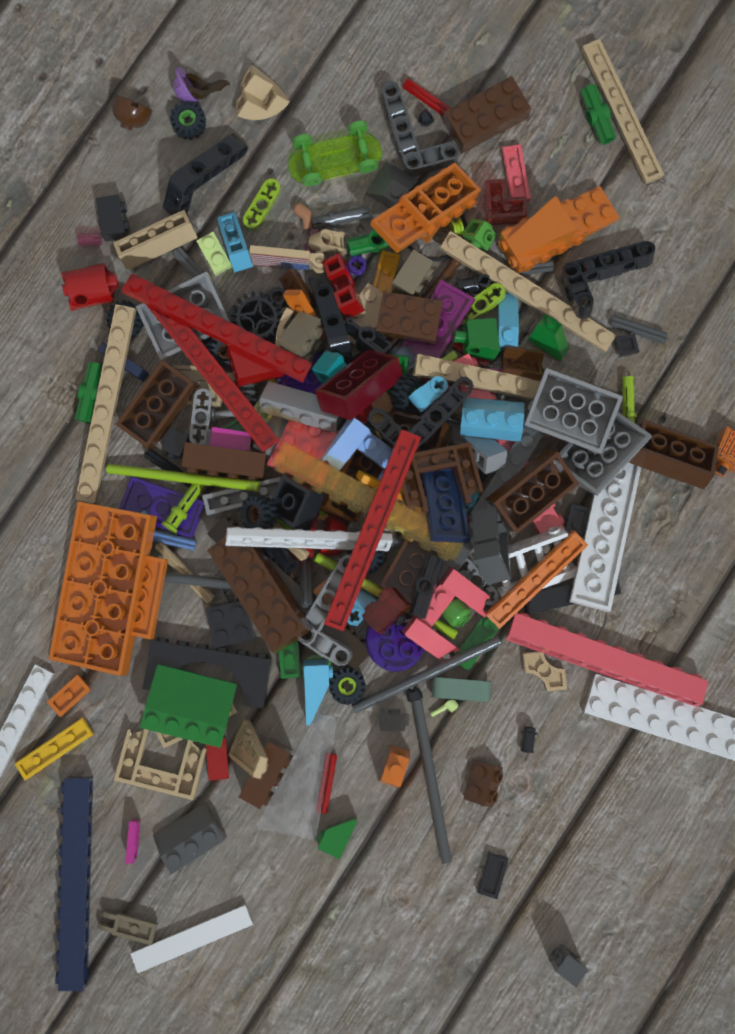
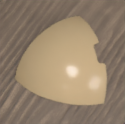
M250 65L240 85L242 94L236 100V114L248 120L267 119L281 112L290 101L273 80Z

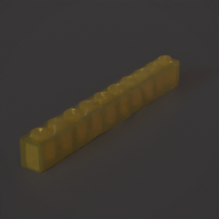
M284 440L272 461L276 471L282 474L286 472L292 474L293 480L301 484L304 481L311 484V489L320 494L323 491L330 494L329 499L339 504L341 501L348 504L347 508L355 513H358L359 510L365 514L368 513L376 489L361 483L359 480ZM398 501L395 502L385 527L387 530L393 533L395 530L403 533L401 537L410 542L413 540L420 542L419 546L429 552L431 549L439 552L437 556L446 561L449 558L454 561L456 560L464 543L430 541L426 516L411 508H406L404 504Z

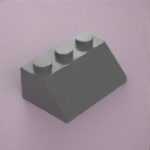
M206 802L153 835L159 855L170 874L178 871L223 842L227 837Z

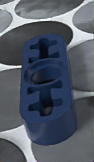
M102 342L97 349L104 356L107 344ZM128 358L126 359L124 370L144 382L149 373Z

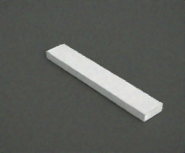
M244 904L156 941L152 945L132 951L130 955L137 973H140L253 925V921L247 905Z

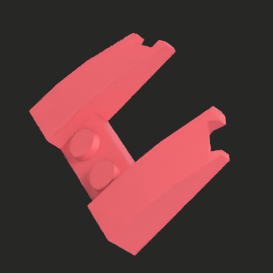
M451 566L436 585V592L433 594L426 619L413 615L402 629L404 635L441 661L444 660L442 656L452 651L455 654L460 651L458 647L431 628L455 596L484 618L487 612L484 610L485 601L490 599L489 595Z

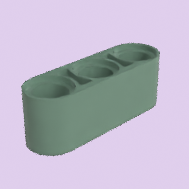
M433 677L431 697L490 702L491 681Z

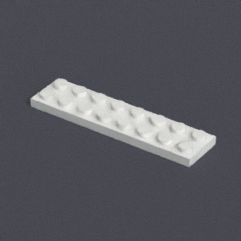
M627 463L598 496L593 494L583 538L588 546L580 553L569 602L605 612L611 611L641 467Z
M594 674L583 710L584 713L735 761V718L702 707H694L658 693Z

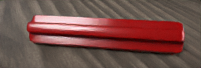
M410 78L404 82L403 89L443 117L444 112L451 109L450 106Z
M335 753L325 754L316 812L321 814L328 812L337 761V754Z

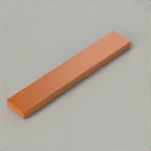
M572 530L568 537L559 542L501 597L485 615L500 629L580 554L588 544Z

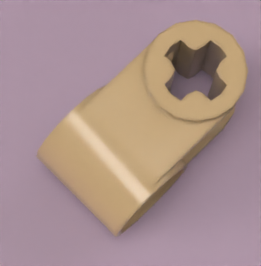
M324 229L310 236L309 245L315 252L326 253L332 256L340 253L343 256L346 254V249H344L346 234L344 232Z

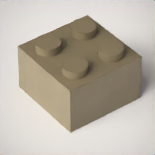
M413 249L392 282V293L421 297L424 285L428 286L433 278L434 261Z
M299 311L279 337L280 347L312 363L315 355L321 352L324 346L321 320Z

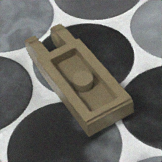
M102 910L101 915L115 920L113 926L112 924L99 922L98 929L112 933L111 935L148 945L153 944L158 926L157 922L120 912Z

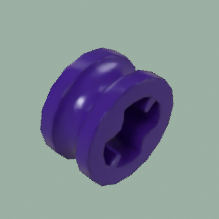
M354 256L349 261V269L353 275H362L366 270V261L361 256ZM355 262H359V265H363V267L360 266V269L356 270V267H352V265H355Z

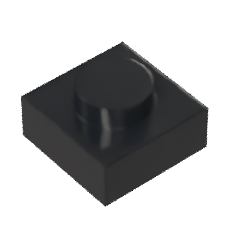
M635 333L615 337L614 340L619 358L639 353Z

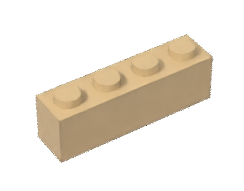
M182 210L113 244L120 260L128 271L198 237L185 210Z

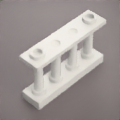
M561 526L551 527L546 532L509 545L510 558L516 557L522 578L528 573L523 553L534 549L537 561H541L545 557L542 546L553 542L555 547L561 542V539L568 537L567 532ZM570 562L544 588L575 577L576 566ZM502 581L503 585L496 588L499 597H503L518 581Z

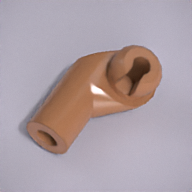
M296 203L293 211L302 219L303 229H313L311 210L302 203Z

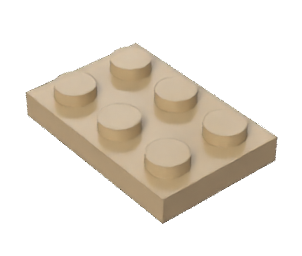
M368 283L359 295L365 311L351 318L361 328L367 326L376 331L383 293ZM344 316L342 319L345 324L347 318ZM348 335L349 342L355 346L356 340Z

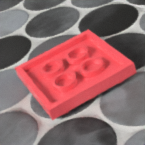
M289 420L279 439L280 441H278L267 463L268 467L322 489L328 478L327 473L331 471V467L327 460L322 462L320 459L339 433V430L334 433Z

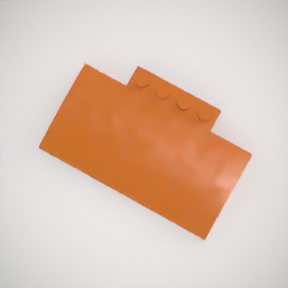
M78 501L49 660L118 676L128 675L135 636L154 639L168 559L150 556L157 516Z

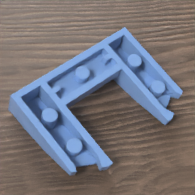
M356 418L347 420L320 459L322 462L327 460L332 469L327 473L328 476L334 478L355 450L358 449L383 469L378 477L381 479L393 449L372 434L370 429ZM371 487L362 502L369 504L370 500H373L377 489Z

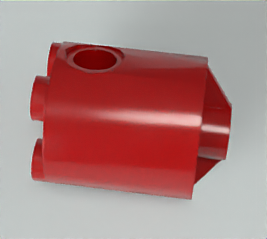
M105 263L61 273L64 282L62 284L63 293L70 298L68 302L71 311L115 301L114 290L119 288V282L116 273L108 270Z

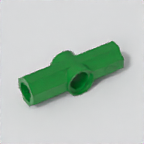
M593 84L587 85L580 90V95L586 108L588 124L593 126L600 145L609 144L617 137L610 121L609 107L606 103H603L597 86Z
M375 230L369 234L346 239V248L350 257L369 252L378 253L382 249L390 247ZM371 239H379L381 243L375 244Z
M88 362L84 382L80 384L78 390L79 403L75 415V420L91 423L103 367L102 364Z

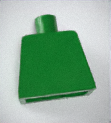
M497 319L467 320L461 331H453L452 342L462 343L465 355L469 353L473 357L494 361L500 352Z

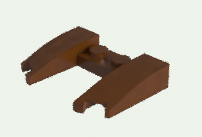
M471 442L415 452L400 489L405 507L409 508L410 505L420 507L421 512L429 511L419 474L452 468L465 504L472 501L470 496L476 491L482 493L483 488Z

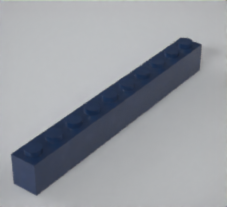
M69 776L64 778V782L61 783V794H64L63 802L60 805L63 823L60 824L59 829L60 836H62V844L59 846V856L62 857V865L58 869V877L61 878V886L58 888V899L61 900L60 907L57 910V920H60V928L57 929L56 940L59 941L56 963H59V969L55 975V984H58V991H84L88 986L93 776Z

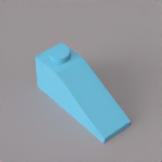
M232 212L217 217L234 273L253 267L236 213Z
M506 294L505 299L498 304L497 327L501 352H504L506 345L518 347V299L511 294Z
M328 659L304 660L306 725H311L328 689L329 678H333L332 665L328 666Z

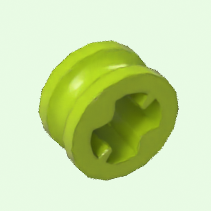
M457 219L456 222L450 221V230L462 236L464 231L461 219Z

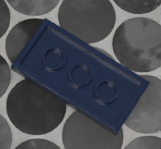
M452 468L420 474L429 510L426 512L430 541L469 543L471 540L465 503Z

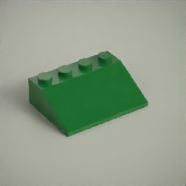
M157 664L140 728L221 748L237 683Z

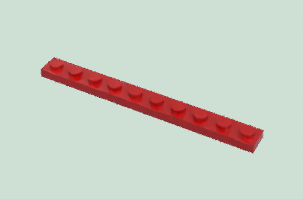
M132 273L122 287V293L302 383L312 368L313 363Z
M146 305L262 452H266L280 441L191 328Z
M402 429L400 430L324 620L325 625L344 631L420 442V436Z

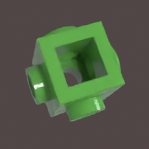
M471 219L462 236L480 250L488 251L497 234L492 229L493 227L490 223L484 220Z

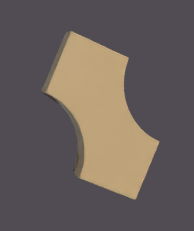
M542 652L522 653L524 673L534 674L539 677L544 683L546 691L567 690L565 669H558L550 665Z

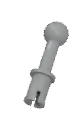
M212 408L210 422L216 424L217 419L235 417L229 409L216 411L215 408ZM199 412L195 415V420L198 423H204L207 419L204 412Z

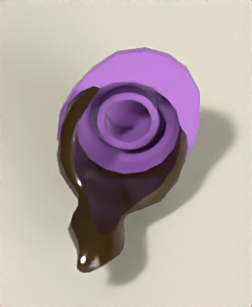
M180 66L175 69L177 77L173 83V90L176 96L186 103L187 100H190L191 103L193 101L198 102L200 99L206 98L210 93L221 91L225 86L230 85L229 81L224 79L207 83L195 74H187Z

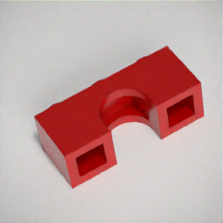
M338 253L322 261L327 277L335 288L334 296L337 305L344 316L348 318L364 312L365 309L351 271L342 255Z

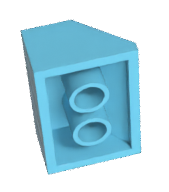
M467 397L463 401L460 436L521 442L524 423V403Z

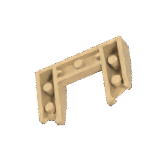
M131 729L127 730L114 780L194 800L207 749L201 750L193 741L188 740L179 774L141 765L149 730L143 729L144 731L132 733Z

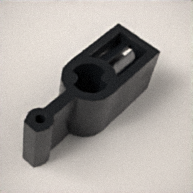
M351 317L345 320L344 325L347 335L356 340L355 346L360 352L364 353L370 349L385 354L390 353L393 344L373 328L367 326L361 328Z

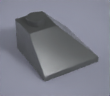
M386 161L366 194L391 208L398 203L402 195L412 191L417 186L419 180Z

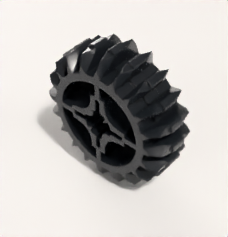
M254 291L251 292L252 298H248V295L244 294V302L238 298L237 302L240 306H232L237 313H230V316L236 319L230 322L243 328L240 319H243L252 324L253 334L271 342L270 335L276 339L274 331L277 332V325L281 322L278 318H281L283 315L281 312L277 313L281 309V305L274 307L277 300L273 299L269 302L270 294H267L264 299L262 298L263 292L261 291L259 292V297H255ZM256 303L253 312L242 313L247 306ZM262 304L272 311L274 318H269V316L262 313ZM259 309L260 318L263 319L258 321L255 328L254 319L251 320V318L256 317ZM272 324L268 331L258 334L259 328L262 325Z

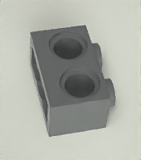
M562 944L559 948L556 947L550 954L551 959L549 961L555 972L577 988L589 971L583 961Z

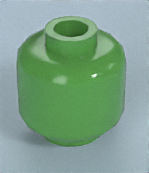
M457 597L450 602L441 615L452 627H462L470 620L471 609Z

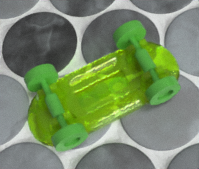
M366 121L351 123L348 126L350 135L313 144L311 135L301 134L292 139L293 146L297 149L289 159V172L295 181L302 183L306 187L315 186L324 180L357 172L369 173L378 168L382 158V147L374 136L365 133L368 130Z

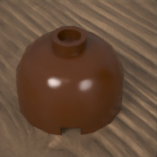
M116 95L114 98L113 115L116 120L121 122L120 127L132 131V128H141L148 123L152 115L151 108Z

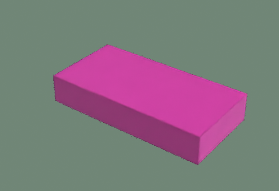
M212 427L209 446L250 451L251 436L247 432Z
M133 818L129 821L126 864H133L137 860L140 819Z

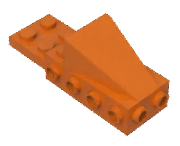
M453 163L449 167L442 169L435 176H431L423 184L416 186L409 193L402 195L397 204L374 218L370 225L396 253L419 238L428 244L442 227L450 223L452 218L455 217L457 219L463 214L465 209L470 210L477 203L476 198L481 189L456 163Z
M598 186L572 200L567 199L562 202L557 196L553 197L531 218L525 217L517 225L505 227L501 231L497 243L508 259L510 266L515 272L520 274L523 271L531 270L540 262L544 263L551 257L564 253L573 246L580 245L585 241V237L617 222L620 217L602 188Z

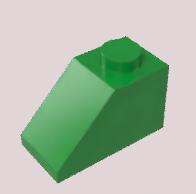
M545 314L528 340L561 361L569 350L563 326L554 318Z
M351 817L327 826L325 831L321 830L316 839V842L319 843L317 849L340 859L357 823V818Z

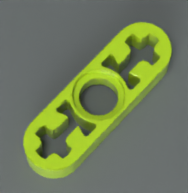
M267 179L263 183L244 214L243 223L247 230L256 231L260 228L279 197L281 188L277 180ZM274 185L276 191L272 190V191L270 192L269 198H268V197H267V194L269 193L268 186H269V187H272V186ZM264 200L267 202V207L262 210L256 207L257 203ZM255 211L257 213L255 217L256 223H251V225H249L248 219H253V217L255 216Z
M494 283L475 296L472 309L476 314L473 315L472 312L468 314V320L479 319L502 302L506 297L503 285ZM495 289H496L497 291L501 290V291H500V296H499V297H497L496 295L493 296V294H494V293H493V290H495ZM487 294L491 299L492 303H489L487 297H485ZM479 300L486 302V306L482 310L475 308V304ZM463 320L461 326H464L465 320Z

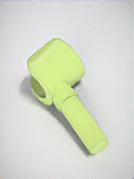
M448 699L444 705L430 712L433 717L446 709L452 713L458 708V703L454 699Z

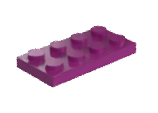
M440 280L430 297L433 300L443 301L436 345L405 340L402 346H407L415 356L421 354L441 359L452 341L453 331L459 329L475 302L474 297L443 280Z

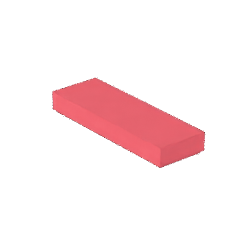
M521 144L503 146L501 151L511 204L530 202L531 197Z

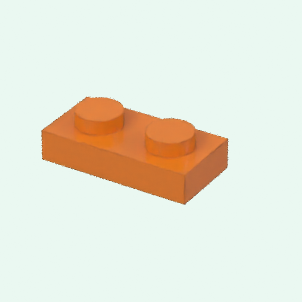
M77 674L47 703L59 717H62L89 693L92 688Z

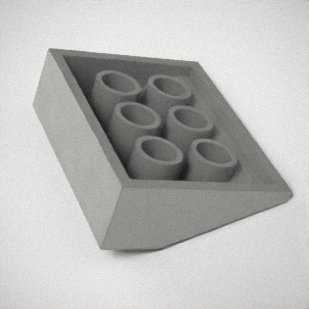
M207 271L168 290V292L230 322L220 293L212 276ZM142 303L136 306L160 360H164L182 351L146 304ZM190 327L200 341L210 337Z
M546 368L542 374L524 426L602 454L623 396Z
M617 412L602 454L570 442L559 454L579 484L577 486L598 496L649 441L652 435Z

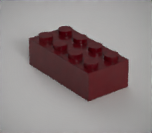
M370 349L366 350L315 390L320 410L352 420L394 386L398 378L401 379L402 371L399 358Z

